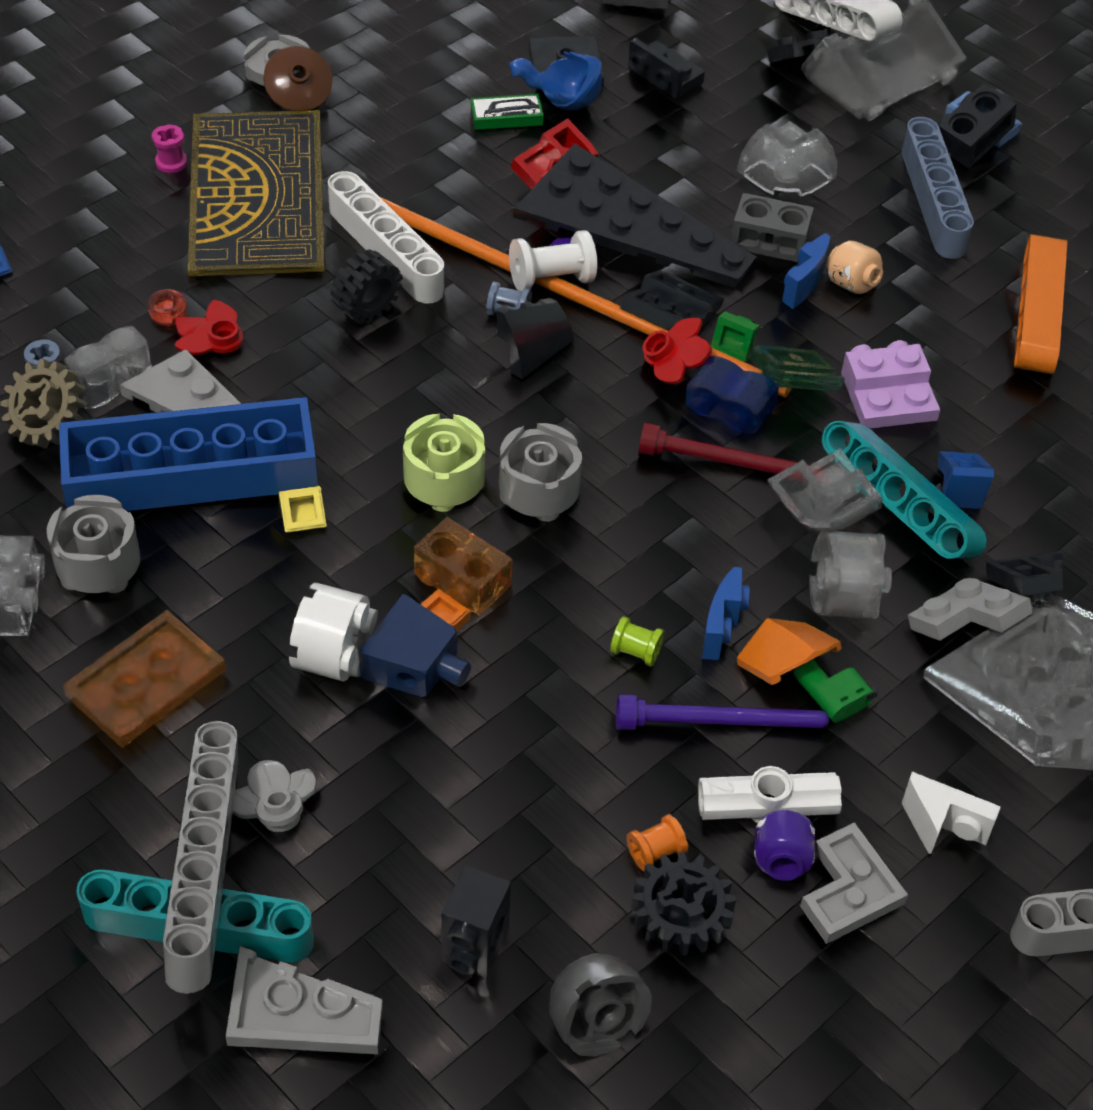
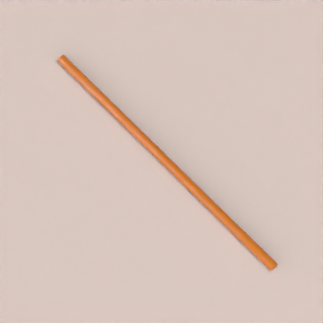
M381 198L410 227L511 272L509 255ZM556 276L535 278V284L644 334L650 335L659 330L668 332V330L620 309V305ZM712 348V353L706 360V362L785 398L791 390L792 383L717 349Z

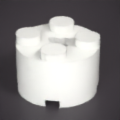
M313 583L309 587L315 591L313 598L303 597L294 620L290 645L298 647L297 658L289 656L290 666L340 681H346L350 675L359 677V650L364 644L366 634L371 635L375 629L378 611L370 608L369 598L365 595L320 583Z

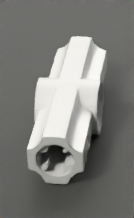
M774 766L762 767L753 776L699 778V812L702 820L751 818L757 823L766 814L777 810H791L802 815L839 814L842 806L839 776H836L835 772L788 774L785 770ZM764 794L772 795L775 798L767 797Z

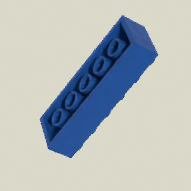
M307 397L59 423L61 485L67 508L75 505L74 499L86 495H104L115 498L122 503V507L126 511L276 495L281 491L318 486L316 457Z

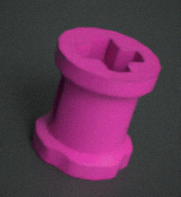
M169 124L159 126L153 130L152 141L158 151L155 157L156 167L165 173H176L183 170L188 162L186 154L182 151L184 133L181 128Z

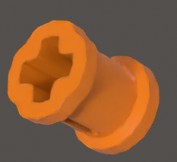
M670 814L662 817L660 824L642 832L633 830L627 834L626 838L630 854L642 871H644L645 865L648 863L654 866V862L660 860L662 855L669 856L673 853L679 855L680 852L686 853L688 851L685 833L677 819Z

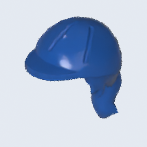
M564 51L563 54L567 58L554 61L545 72H539L531 61L526 58H517L509 63L512 77H520L530 88L541 89L551 103L559 109L565 111L581 110L593 104L600 94L602 87V62L595 56L591 57L590 55Z

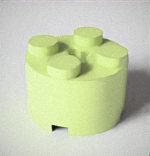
M431 414L415 421L407 429L403 444L404 483L408 491L418 500L431 505L434 510L440 512L449 511L455 505L465 503L476 496L485 484V443L481 429L470 419L453 414V419H440V414Z

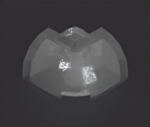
M789 121L777 129L772 128L768 124L760 128L742 151L737 171L759 188L772 195L778 190L797 192L802 197L836 179L837 160L829 140L818 128L806 133Z
M841 448L810 466H807L805 461L801 460L768 479L769 485L793 519L808 531L829 534L847 528L882 508V498L862 470L860 468L856 470Z

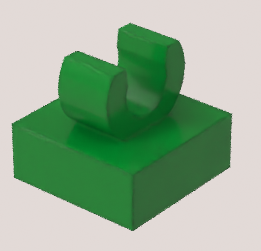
M724 311L718 318L711 347L746 363L750 359L759 325L751 319L741 315L735 316Z

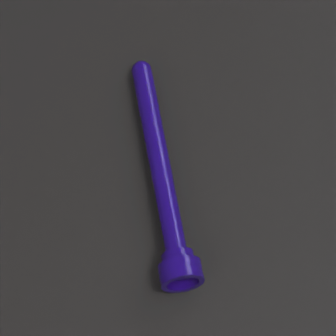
M618 694L616 702L617 730H635L636 726H644L645 722L824 728L829 723L828 714L821 710L646 704L645 699H637V695Z

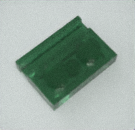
M755 344L750 359L761 369V374L772 381H776L779 387L839 392L845 380L841 375H833L835 369L815 350Z

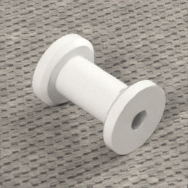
M586 230L577 231L573 235L570 244L531 248L529 243L523 238L511 241L509 264L511 276L518 291H523L524 288L531 289L535 278L574 273L576 278L582 283H591L595 280L597 273L596 249L590 233Z

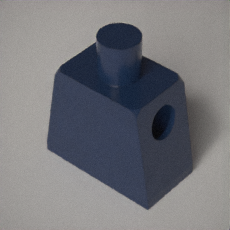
M402 594L359 650L361 678L419 697L428 696L440 679L461 687L470 673L471 663L456 656V629L405 594Z

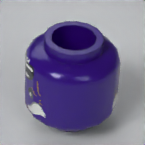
M777 810L762 817L755 828L754 856L756 864L763 872L781 881L796 879L809 871L815 861V828L811 821L802 814L791 810Z

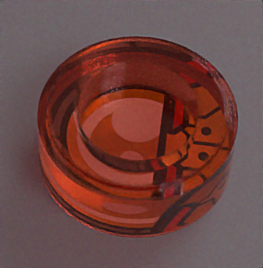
M171 289L160 290L151 295L148 300L151 320L157 324L168 326L176 324V317H186L187 304L185 296L179 291Z

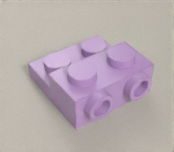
M898 340L886 348L871 349L870 346L863 344L845 353L841 375L860 424L871 429L938 420L940 408L929 384L931 369L920 344L908 345L906 341Z

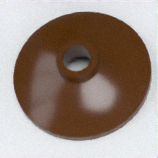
M291 46L279 50L268 60L264 70L263 79L267 94L274 103L291 112H308L320 107L327 100L332 89L333 77L328 63L320 54L306 47ZM299 70L304 72L305 76L297 78L293 75V72Z

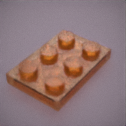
M166 610L63 685L65 696L123 748L226 670L225 659Z

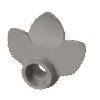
M260 761L248 773V786L235 789L233 814L242 819L258 818L268 830L273 832L290 830L300 821L303 802L313 795L316 790L317 782L315 775L311 769H302L289 774L286 767L278 761Z

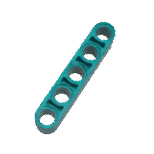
M834 421L824 429L822 444L825 451L939 555L948 559L971 560L983 553L987 541L983 529L871 429L860 423ZM849 433V435H850V442H849L848 446L846 447L845 438H846L847 434ZM876 457L878 464L874 472L872 468V463L874 458ZM904 481L906 491L904 496L901 497L900 486ZM932 506L935 514L933 521L930 523L928 511ZM960 532L964 537L961 549L957 546V536Z
M94 870L81 878L77 885L76 893L85 923L91 929L98 932L163 942L173 880L111 870ZM223 889L215 951L239 955V949L242 946L255 951L256 956L259 958L287 963L301 961L311 953L314 947L311 913L303 903L295 900ZM101 898H110L109 900L101 904L94 903L95 901ZM149 905L157 906L155 909L150 911H140L141 909ZM241 921L252 922L250 925L245 927L234 926L235 924ZM289 928H297L300 930L298 933H295L293 935H285L282 933L284 930H287Z

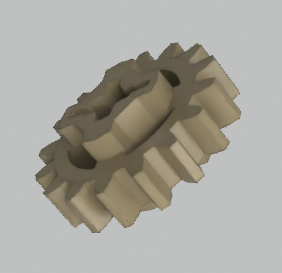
M39 359L38 366L29 362L26 363V373L24 375L14 372L12 375L16 381L15 385H5L4 390L10 394V397L0 402V406L9 410L2 417L3 422L11 425L8 430L9 434L18 437L20 442L30 446L36 445L41 448H48L49 442L60 445L59 423L82 421L83 418L77 414L78 408L87 406L86 401L78 398V395L86 390L85 386L76 382L79 375L67 369V366L59 362L53 361L51 363L45 359Z

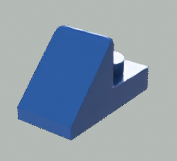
M939 451L938 468L944 474L942 493L959 508H981L994 478L993 467L977 453Z

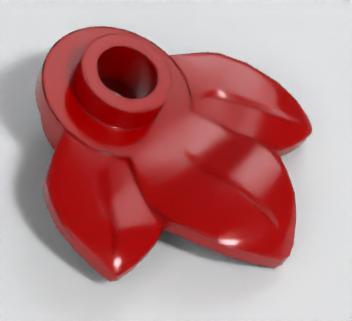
M213 300L207 308L206 317H176V328L182 338L175 343V348L180 351L186 349L192 355L211 351L230 353L237 350L243 344L244 336L242 329L237 324L238 317L236 311L221 301Z
M701 318L680 320L668 332L664 330L655 331L645 339L642 347L644 359L650 366L654 367V374L661 382L667 384L681 382L686 368H696L710 357L712 347L706 340L697 336L702 326Z

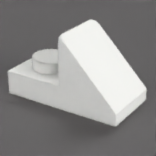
M914 772L910 776L902 801L908 817L929 854H932L942 828L954 832L962 839L974 840L986 845L1001 807Z

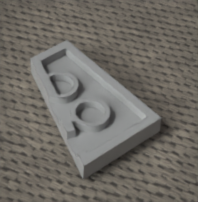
M186 349L120 384L122 396L132 401L138 398L148 403L150 410L156 413L241 404Z
M240 946L226 1031L227 1046L378 1054L383 1002L378 997L330 979L320 981L299 973L297 967L282 961L279 964L264 960L257 957L255 951Z

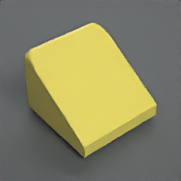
M320 486L279 492L285 533L327 527Z

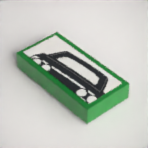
M539 94L470 98V109L475 130L543 125V112Z

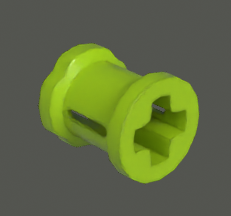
M622 616L614 632L610 652L616 655L620 652L643 659L645 665L652 667L661 650L665 631L659 628L652 631L634 625L630 622V618Z

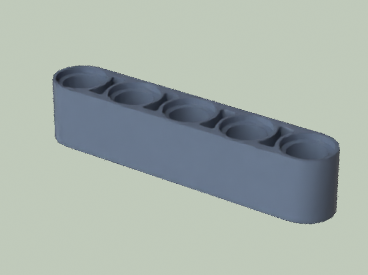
M915 117L907 124L902 157L936 252L945 258H960L965 255L974 225L973 217L939 126L930 118Z

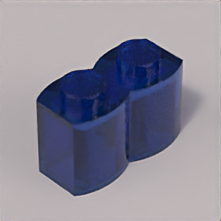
M710 356L687 384L685 404L698 415L721 419L733 430L755 434L777 404L779 385L763 374L744 371L738 365L725 358Z

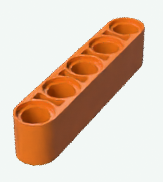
M1033 234L1029 235L1023 261L1014 368L1051 375L1055 372L1061 342L1067 240Z

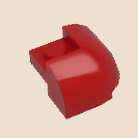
M566 119L542 134L538 144L515 157L510 168L532 190L574 143L596 157L599 154L592 143L569 119Z

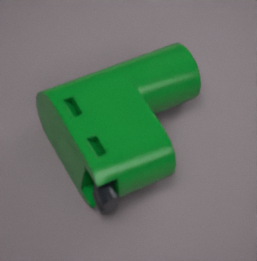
M812 659L796 667L793 671V676L834 723L840 722L866 708L872 703L871 699L876 698L878 694L877 688H871L853 667L847 668L829 678L816 661Z

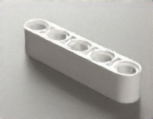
M774 0L777 7L782 11L866 41H873L900 29L903 21L900 8L891 0Z
M341 171L331 175L328 179L331 215L365 250H376L399 268V273L403 276V280L400 283L415 300L422 303L439 301L444 295L443 259L359 176L348 171Z

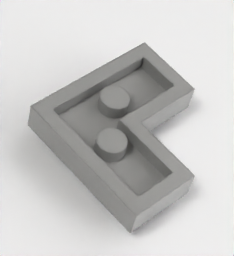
M967 578L957 582L955 587L942 595L927 600L922 607L908 614L911 630L940 641L971 621L1002 633L1033 612L1030 598L981 582L975 578Z
M855 823L815 842V854L835 881L803 896L800 907L826 944L905 905L908 894Z

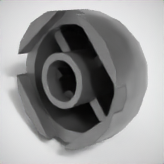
M594 953L575 960L557 976L550 991L549 1013L560 1037L571 1047L573 1052L580 1056L596 1057L620 1048L622 1045L616 1039L626 1035L630 1029L636 1035L643 1028L651 1012L652 995L645 985L643 978L628 963L617 956Z

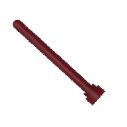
M644 422L638 449L639 454L654 457L655 453L663 454V451L821 484L828 482L830 479V472L823 467L667 435L666 430L660 429V425Z

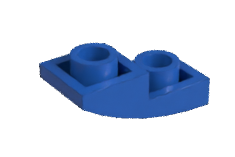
M826 233L802 246L797 256L799 260L798 266L791 268L785 276L782 302L792 309L801 304L811 294L822 277L831 237Z
M741 567L732 568L714 595L706 624L702 659L719 660L722 643H730L731 627H737L740 610H748L750 586L742 585Z

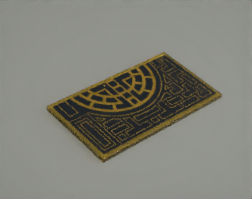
M320 110L193 114L188 275L324 271Z

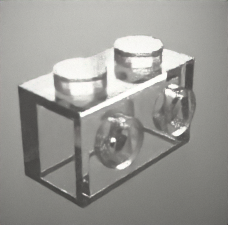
M0 535V636H29L33 613H37L39 602L38 584L39 579L44 577L45 558L44 554L37 552L34 536Z

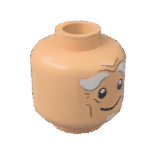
M846 241L835 247L828 256L827 269L830 281L851 293L864 294L878 285L882 279L883 262L881 255L875 249L862 243Z

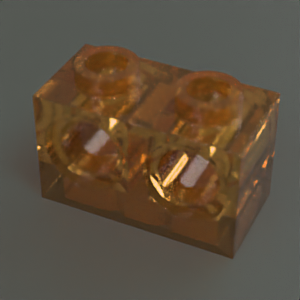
M446 517L414 546V573L426 585L439 588L464 607L480 616L512 585V558Z

